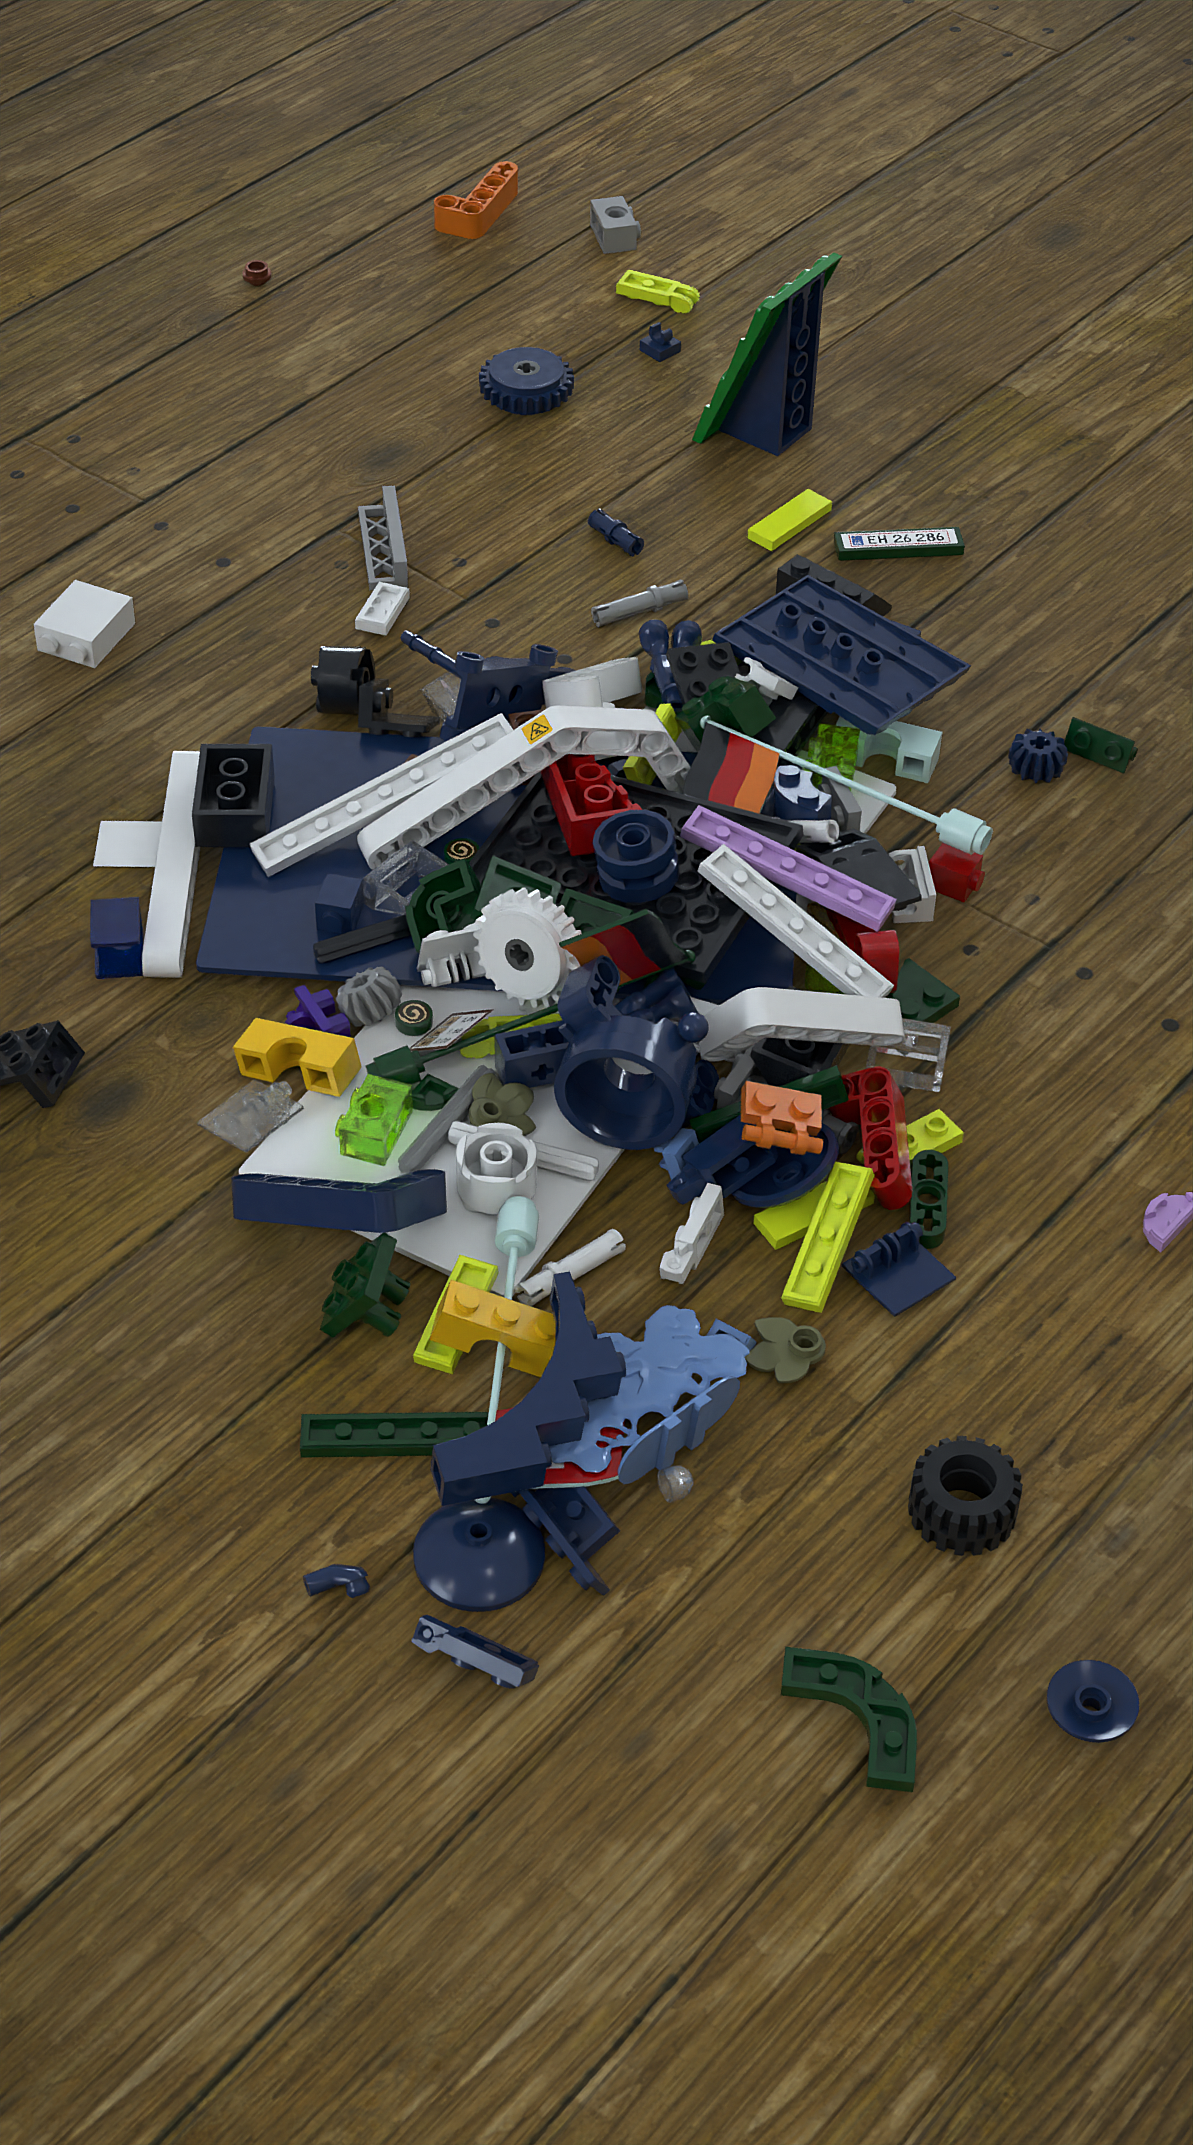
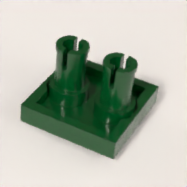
M382 1233L371 1243L368 1241L364 1242L356 1255L348 1261L344 1259L337 1265L332 1275V1280L335 1282L332 1292L327 1296L322 1305V1312L325 1314L319 1330L333 1338L351 1323L360 1319L382 1332L386 1337L394 1333L400 1323L398 1320L401 1319V1314L379 1301L380 1295L392 1301L393 1304L399 1305L408 1295V1289L411 1285L410 1282L401 1279L388 1270L397 1243L395 1238L387 1233Z

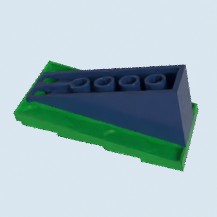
M833 252L829 256H822L811 269L803 270L793 283H786L775 296L767 297L758 306L746 337L739 340L730 366L719 380L711 403L704 407L692 438L693 441L701 444L719 430L775 456H779L812 429L823 291L838 266L842 255Z

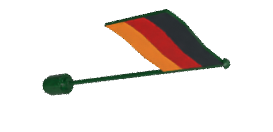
M647 909L559 942L561 948L576 957L580 966L602 955L613 960L620 974L618 988L687 961L692 964L696 959V955L692 950L687 949L684 951L671 940L661 919ZM558 1004L454 1043L447 1049H439L420 1056L418 1050L411 1052L408 1045L375 1057L373 1058V1063L365 1065L376 1094L384 1091L386 1094L418 1083L421 1081L419 1073L425 1072L424 1063L494 1037L495 1034L512 1030L558 1012Z

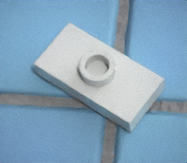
M379 582L356 617L355 628L386 636L410 598L409 588Z

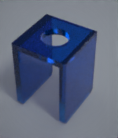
M139 897L91 900L90 944L92 948H95V977L97 979L143 976V925Z

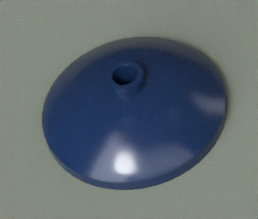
M822 1123V1128L817 1136L809 1135L810 1137L823 1139V1148L820 1154L806 1152L805 1155L791 1153L788 1148H775L778 1153L776 1162L734 1191L732 1196L743 1205L757 1208L782 1206L805 1196L824 1181L835 1164L839 1152V1144L834 1132Z
M491 1497L485 1504L470 1500L442 1506L432 1513L422 1524L416 1535L413 1561L419 1581L434 1598L459 1610L486 1612L509 1606L519 1601L532 1590L544 1568L545 1543L540 1529L528 1518L521 1508L510 1502ZM475 1535H484V1537H482V1538H476V1537H473V1536H475Z

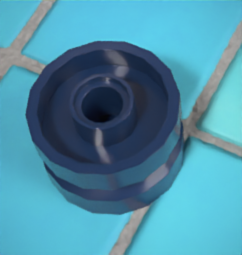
M649 810L624 811L603 821L595 831L593 848L598 863L599 881L603 891L609 894L611 898L625 903L656 900L671 891L678 881L680 867L676 853L674 830L670 821L661 814Z

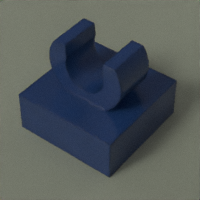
M658 322L650 326L649 336L640 340L639 350L656 361L662 362L681 352V341L673 337L670 328L665 331L661 330V323Z

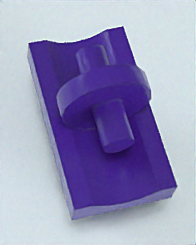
M305 985L294 988V993L300 1001L296 1011L287 1013V1020L284 1024L346 1037L351 1036L350 1023L344 1013L326 1018L327 1015L336 1012L333 996L328 989L310 994Z

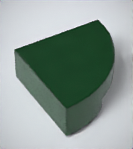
M427 1074L406 1097V1106L420 1111L442 1109L459 1088Z

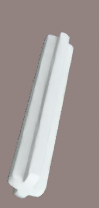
M454 1121L449 1129L448 1141L458 1145L460 1139L466 1133L467 1137L476 1133L478 1126ZM533 1141L537 1151V1167L589 1181L595 1179L599 1170V1160L597 1158Z

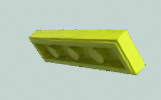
M835 1161L781 1299L784 1305L822 1313L873 1181L874 1173L872 1168Z

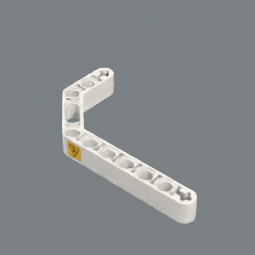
M551 706L363 828L357 836V843L370 869L377 872L389 870L566 754L645 757L665 788L682 794L685 779L691 767L657 714L651 710ZM595 731H613V732H595Z

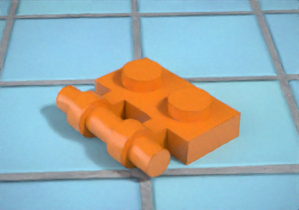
M745 1081L741 1088V1122L756 1126L745 1124L742 1130V1140L756 1142L757 1147L770 1149L772 1145L788 1148L791 1153L805 1155L806 1152L821 1153L823 1139L809 1136H817L822 1128L821 1095ZM775 1129L790 1131V1133H789V1132H784V1131L775 1130Z

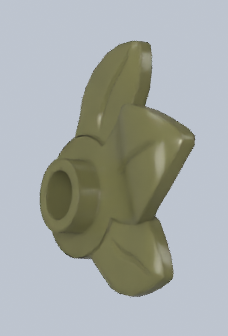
M487 1073L475 1082L472 1088L474 1102L471 1104L468 1112L470 1124L481 1126L488 1123H506L521 1129L523 1136L532 1133L536 1129L534 1122L525 1114L534 1100V1093L529 1087L521 1083H508L503 1086L494 1073Z
M781 1317L761 1318L755 1320V1327L763 1342L752 1348L749 1354L745 1356V1360L751 1368L757 1371H775V1378L778 1383H792L802 1379L807 1374L809 1366L823 1358L826 1344L821 1333L814 1327L806 1325L797 1327L791 1320Z

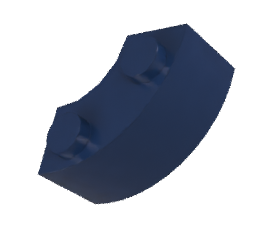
M780 765L774 776L773 817L786 821L831 820L832 795L821 792L812 785L813 772L800 770V768L793 765Z

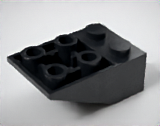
M853 828L840 832L838 839L834 843L812 842L797 845L796 852L897 899L892 911L903 910L909 904L922 901V895L877 839Z

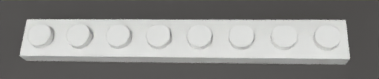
M500 713L250 843L251 850L269 877L371 824L513 731L503 714Z

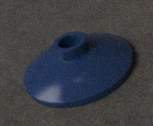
M1096 1660L1071 1662L1060 1668L1053 1675L1048 1686L1046 1698L1052 1718L1060 1728L1075 1738L1096 1743L1112 1741L1125 1735L1136 1722L1139 1712V1697L1136 1688L1122 1671L1110 1664ZM1091 1706L1094 1707L1097 1711H1090L1084 1707Z

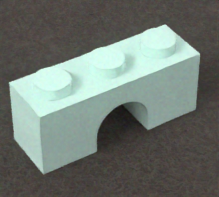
M840 716L832 732L829 759L862 767L869 756L885 754L897 761L896 776L928 783L939 759L942 732L895 721L885 731L874 736L864 733Z

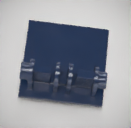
M916 1222L903 1223L896 1232L892 1234L886 1233L882 1239H876L872 1246L865 1250L860 1249L856 1251L854 1257L842 1263V1267L894 1317L956 1280V1276L919 1243V1237L923 1235V1231Z

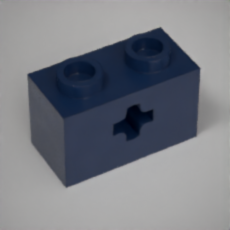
M563 1020L495 1034V1068L503 1086L508 1083H521L529 1088L555 1082L557 1072L569 1044V1041L558 1031L559 1027L565 1024Z

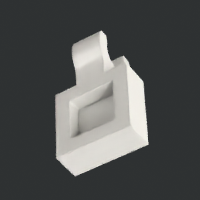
M745 657L744 662L750 665V673L745 677L736 674V679L754 685L759 683L761 686L758 691L772 699L777 700L779 695L791 700L793 699L798 687L775 673L766 670L760 662Z

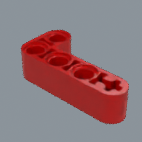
M826 907V919L830 932L894 985L890 993H895L897 991L899 969V942L895 930H879L877 932Z
M876 1066L842 1075L841 1077L849 1100L828 1109L833 1116L846 1123L853 1121L861 1124L864 1166L872 1168L874 1173L870 1188L880 1205L885 1209L897 1210L902 1208L910 1201L913 1191L903 1095L890 1071L885 1067Z

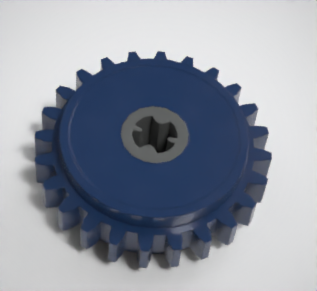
M518 347L505 350L498 355H493L492 360H486V366H481V372L479 373L480 393L484 394V399H491L492 406L496 405L501 410L514 414L534 415L560 407L561 401L567 402L568 396H572V389H574L573 369L569 368V363L562 362V357L540 348Z

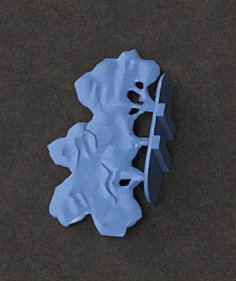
M670 1305L660 1307L645 1321L646 1330L644 1332V1341L634 1342L621 1333L597 1334L598 1338L610 1336L615 1351L623 1354L626 1363V1376L621 1378L617 1396L587 1401L589 1421L584 1422L581 1440L549 1446L552 1462H573L585 1472L599 1473L608 1467L612 1459L610 1454L612 1448L631 1446L626 1451L618 1467V1480L621 1483H632L654 1467L660 1472L664 1471L674 1463L675 1453L686 1445L690 1450H693L704 1440L705 1430L715 1424L730 1408L740 1389V1381L737 1378L746 1374L747 1362L745 1356L749 1354L750 1349L731 1334L701 1336L699 1334L701 1327L696 1318V1312L686 1308L678 1309L676 1306ZM693 1373H698L702 1377L700 1384L691 1377ZM719 1377L723 1378L710 1386V1381ZM687 1392L696 1396L673 1412V1408L681 1394ZM653 1411L659 1412L666 1417L642 1436L637 1434L638 1419L644 1414ZM625 1419L630 1420L632 1424L631 1429L623 1426ZM604 1427H613L620 1429L628 1435L624 1438L619 1434L616 1437L617 1439L601 1435L600 1430ZM605 1441L609 1446L600 1448L596 1442Z

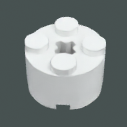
M488 1123L478 1126L476 1133L467 1137L466 1133L460 1139L456 1148V1176L458 1194L463 1200L465 1209L471 1212L498 1215L500 1208L511 1197L522 1196L530 1200L532 1199L536 1191L537 1151L535 1143L532 1139L529 1141L524 1137L521 1129L506 1123Z

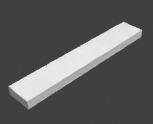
M725 844L721 845L700 863L697 871L841 992L847 995L885 998L891 992L894 985Z

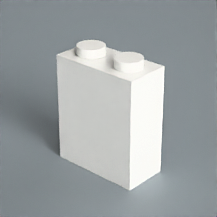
M74 580L34 623L37 650L96 668L135 624L132 597Z

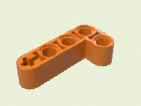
M508 161L496 163L466 199L452 195L436 197L434 200L435 229L442 233L467 239L482 237L517 196L518 166Z

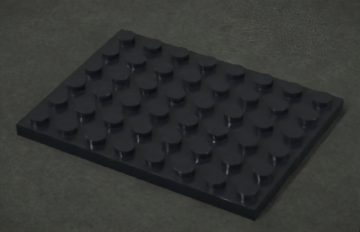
M538 772L468 863L480 884H482L492 856H495L561 883L555 902L557 907H559L567 888L627 908L634 913L645 909L652 911L661 919L671 940L682 950H692L696 955V959L692 964L687 961L674 966L677 975L702 983L707 982L750 915L697 871L700 863L713 852L681 838V829L698 805L792 850H795L804 836L803 825L611 775L612 781L617 786L622 785L628 792V799L632 804L637 803L642 810L659 813L670 821L675 834L676 853L680 867L678 881L671 891L652 901L625 903L611 898L609 894L603 891L599 881L598 863L595 853L571 856L542 775Z

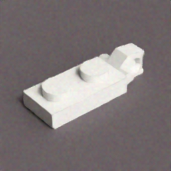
M707 1183L702 1195L694 1198L690 1208V1217L686 1225H681L677 1230L674 1249L665 1252L660 1264V1276L662 1279L683 1284L690 1270H696L724 1216L721 1186Z

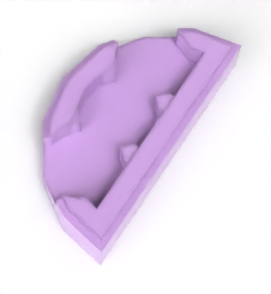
M1186 1192L1185 1196H1168V1193H1163L1153 1199L1148 1205L1143 1219V1232L1149 1243L1159 1252H1162L1193 1219V1193Z

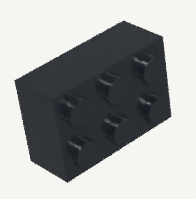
M201 744L192 808L195 847L251 848L250 843L269 834L275 779L272 744Z

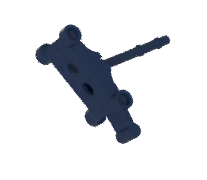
M407 630L400 637L401 641L412 651H417L428 658L431 663L439 665L461 679L454 715L447 716L446 721L442 723L439 737L444 741H448L468 731L469 727H475L483 723L489 716L494 717L502 713L508 721V714L541 710L542 705H545L542 681L576 671L568 667L550 668L555 666L558 651L553 647L541 644H533L531 646L529 658L491 656V658L487 657L485 659L476 653L460 651L457 653L455 660L445 654L439 647H434L423 640L420 635L413 634Z

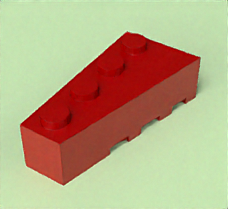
M566 754L540 771L571 856L594 853L593 838L595 831L606 819L624 811L642 810L637 803L632 804L630 802L628 792L622 785L617 786L612 781L610 771L604 765L600 766L595 761V755Z

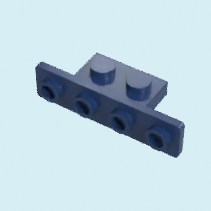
M584 1486L539 1488L537 1491L526 1489L511 1492L515 1498L521 1494L527 1502L522 1509L528 1518L538 1528L544 1525L549 1531L550 1535L545 1540L561 1559L568 1556L574 1564L569 1572L580 1586L586 1591L592 1586L603 1596L610 1591L609 1587L589 1563L588 1559L618 1534L620 1529L588 1488Z

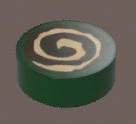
M457 838L449 841L444 847L445 865H450L461 859H465L469 863L480 849L479 845L467 838Z
M409 1000L401 1003L395 1010L396 1028L399 1032L408 1036H420L427 1033L433 1026L432 1008L427 1003L419 1000Z

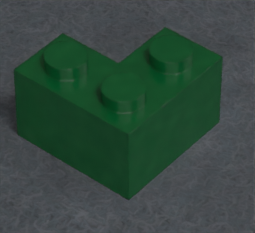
M723 676L713 681L708 687L709 691L700 698L697 697L689 700L683 705L682 712L674 717L696 751H699L701 748L704 734L700 720L706 715L711 717V721L751 738L776 719L754 684L730 676Z

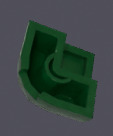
M465 859L435 870L418 880L421 884L412 894L409 905L405 906L408 926L415 949L419 954L422 938H426L429 934L440 930H446L448 933L460 931L476 922V920L470 917L481 884Z

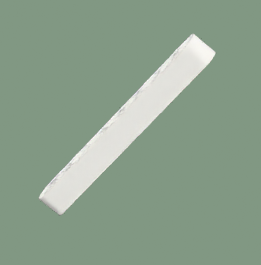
M173 751L143 944L142 971L144 977L182 978L200 852V847H195L192 822V808L200 751Z

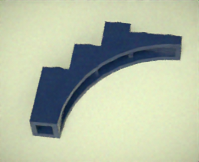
M570 1271L553 1275L550 1304L556 1326L555 1348L540 1380L518 1405L495 1422L467 1436L433 1445L430 1470L441 1506L543 1486L546 1468L552 1465L549 1446L581 1440L584 1422L589 1421L587 1401L618 1395L621 1378L626 1376L624 1356L621 1352L615 1351L610 1336L597 1337L594 1322L592 1320L587 1321L584 1313L585 1297L582 1288L575 1287Z

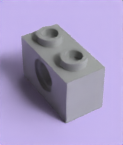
M610 197L590 201V226L603 253L636 250L637 238L641 237V228L639 221L634 219L632 207H628L624 197Z

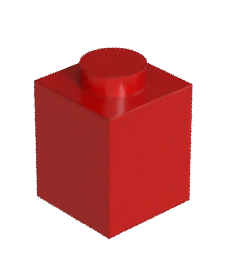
M942 843L929 861L935 891L965 902L972 891L977 892L985 877V872L981 871L983 855L975 852L970 855Z

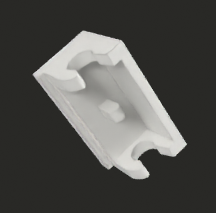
M917 846V849L890 852L889 856L894 861H905L898 867L922 895V901L909 904L903 910L892 911L893 923L933 921L936 891L925 847Z

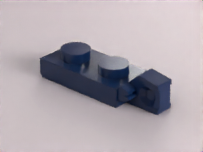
M430 1615L420 1617L411 1641L427 1653L440 1650L451 1655V1661L462 1668L470 1670L481 1669L491 1674L490 1679L494 1683L506 1688L514 1689L516 1686L520 1687L533 1681L539 1668L538 1662L467 1628L462 1626L455 1628Z

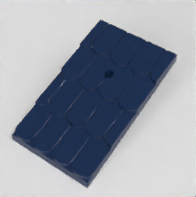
M809 575L801 578L714 634L712 639L715 643L730 642L734 656L744 662L745 657L760 662L766 670L775 673L798 687V692L830 714L835 712L864 733L874 736L885 731L889 725L898 719L910 714L914 708L923 702L932 699L936 693L945 687L954 684L971 667L968 663Z

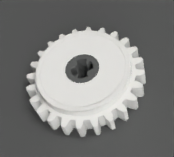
M521 888L517 892L511 889L504 894H500L489 901L490 904L482 908L481 912L483 915L476 919L475 922L480 929L473 933V936L479 940V944L474 947V951L480 954L481 960L478 963L480 966H484L487 972L485 977L492 979L496 984L495 989L497 991L502 989L506 992L507 999L518 998L519 1004L522 1006L527 1003V1000H530L533 1008H537L541 1004L549 1007L555 1002L558 1003L569 973L580 967L576 957L561 948L559 942L582 934L581 931L575 930L572 924L574 918L567 917L564 913L565 907L563 905L557 907L553 904V897L550 895L542 899L540 898L539 890H535L528 895L526 888Z

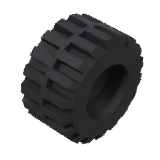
M957 1436L956 1441L951 1442L949 1438L939 1440L938 1447L933 1444L927 1447L924 1456L920 1455L916 1461L908 1504V1512L912 1516L911 1523L915 1530H922L921 1538L927 1543L935 1541L937 1543L936 1548L943 1552L947 1548L955 1550L954 1555L960 1556L964 1555V1551H971L973 1556L981 1555L983 1548H987L991 1552L998 1548L999 1541L1005 1542L1010 1537L1011 1529H1014L1022 1494L1021 1473L1019 1468H1013L1014 1460L1009 1454L1002 1456V1448L995 1444L987 1446L984 1444V1439L976 1437L975 1441H968L967 1436ZM955 1490L968 1491L979 1496L981 1500L964 1501L953 1497L948 1492Z

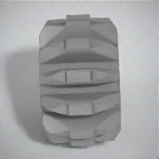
M376 967L375 969L368 968L362 973L357 972L356 976L347 979L346 984L338 989L336 1001L339 1004V1010L345 1014L349 1023H352L355 1027L364 1024L370 1026L374 1021H381L384 1016L392 1014V1009L398 1007L401 1003L402 993L395 976L392 977L389 970H385L384 967Z

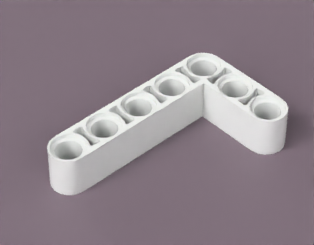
M757 987L738 993L703 1015L708 1021L709 1031L707 1036L699 1042L701 1059L722 1061L737 1055L765 1037L888 1046L902 1042L905 1039L900 1003L897 999Z

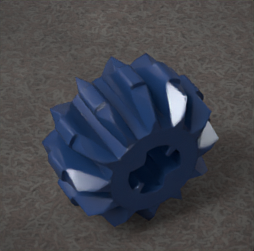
M1041 728L1038 732L1026 729L1024 734H1016L1008 754L1012 773L1021 774L1022 780L1032 779L1035 784L1038 780L1050 783L1052 778H1060L1068 758L1064 739L1055 737L1054 731L1045 733Z

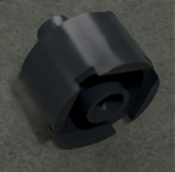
M360 646L320 647L319 663L311 668V684L317 686L318 692L316 699L318 713L359 715V686L376 677L374 658L370 649Z

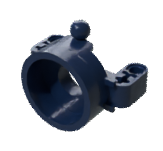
M602 955L571 971L558 999V1012L565 1024L559 1027L558 1031L569 1041V1044L555 1078V1099L564 1117L587 1137L614 1148L628 1150L653 1148L669 1141L681 1128L691 1125L690 1119L709 1113L712 1110L715 1101L714 1091L719 1082V1075L715 1067L708 1060L702 1059L695 1062L696 1048L693 1044L702 1041L707 1036L709 1024L706 1018L698 1012L684 1014L679 1020L678 1026L667 1018H662L653 1023L637 1017L623 1016L612 1004L620 984L619 970L613 960ZM612 1058L632 1061L653 1073H631L618 1066Z

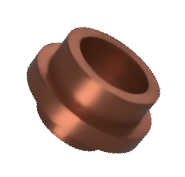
M252 260L245 265L243 279L251 285L261 286L271 279V270L266 262Z

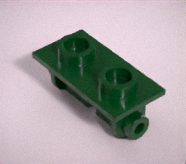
M1072 717L1064 741L1067 751L1122 773H1125L1129 760L1133 761L1138 751V748L1134 747V740Z

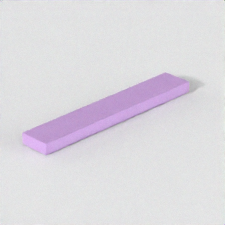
M698 805L681 829V838L710 852L716 851L721 845L725 844L763 877L877 932L895 907L897 899Z

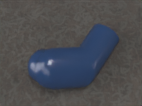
M332 1564L303 1575V1582L310 1597L344 1584L347 1595L351 1598L365 1594L370 1590V1585L365 1577L368 1574L359 1566Z

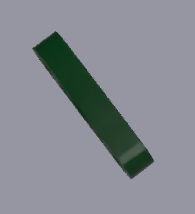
M923 1150L918 1152L913 1158L911 1171L913 1191L910 1199L909 1223L916 1222L920 1225L923 1235L919 1237V1243L926 1249H933L940 1246L945 1237L948 1160L938 1151ZM926 1167L933 1168V1179H926ZM922 1194H932L939 1201L934 1204H927L919 1200L918 1197ZM924 1218L931 1219V1231L924 1230Z

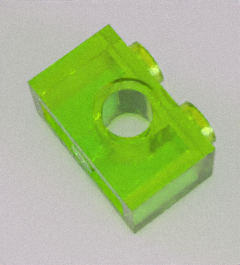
M367 1074L361 1087L354 1089L350 1099V1108L346 1115H340L337 1121L335 1136L339 1138L340 1155L385 1166L413 1112L412 1085Z

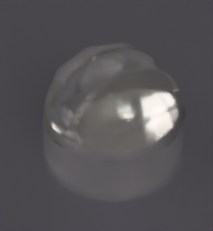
M675 1465L661 1469L657 1473L660 1491L667 1502L672 1503L681 1500L690 1493L694 1481L691 1472L687 1468Z

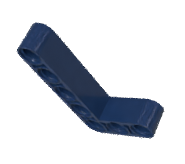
M438 1169L417 1170L380 1183L261 1173L240 1174L231 1177L233 1218L239 1220L385 1233L401 1230L447 1212L445 1171Z

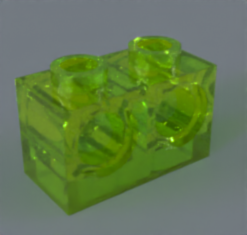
M819 724L817 738L810 737L808 758L813 759H806V761L822 768L837 766L843 777L853 781L858 756L860 729ZM804 768V771L813 772L811 770ZM813 772L812 785L818 789V785L822 784V775Z

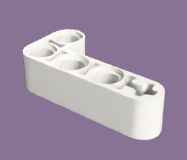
M637 657L611 660L542 681L546 709L557 705L603 707L602 702H612L642 692Z

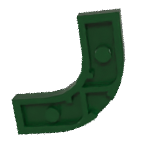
M785 1647L781 1695L829 1701L842 1705L853 1712L867 1730L869 1752L866 1787L913 1792L917 1730L912 1710L903 1693L898 1694L882 1678L883 1673L855 1657L835 1652Z

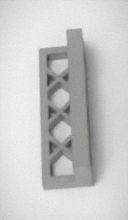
M382 486L383 505L358 506L369 590H374L379 582L408 588L407 558L395 486ZM384 516L378 522H374L366 518ZM377 533L384 536L380 541L371 537ZM381 552L388 557L380 560L374 556ZM381 572H385L393 576L386 578H375Z

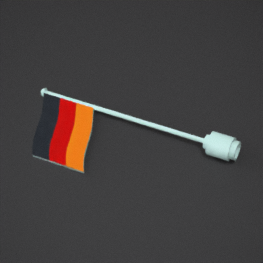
M708 715L700 720V725L704 729L701 748L686 776L683 794L760 814L774 785V776L780 757L937 824L936 832L940 833V842L970 855L974 852L982 855L990 843L993 829L986 826V821L953 808L949 813L944 812L939 818L711 721V717Z

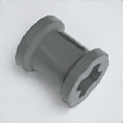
M829 1109L822 1110V1123L834 1132L839 1144L838 1153L841 1155L845 1154L853 1145L859 1126L853 1121L846 1123L831 1115Z

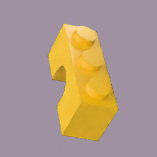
M260 1018L253 1020L233 1046L242 1076L275 1082L278 1076L286 1069L300 1066L307 1090L338 1097L342 1095L362 1067L354 1038Z
M450 1280L438 1306L429 1340L466 1353L470 1352L471 1347L477 1341L495 1340L506 1345L512 1352L508 1367L541 1377L553 1355L556 1326L552 1313Z

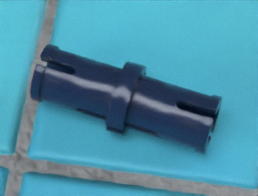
M600 508L598 511L594 510L588 518L589 526L603 534L609 544H616L632 557L642 551L644 540L632 533L623 521L613 519Z

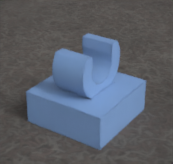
M681 1128L673 1139L654 1147L655 1152L662 1153L663 1159L659 1165L661 1168L668 1170L671 1180L681 1173L682 1168L686 1165L681 1156L699 1144L695 1130Z

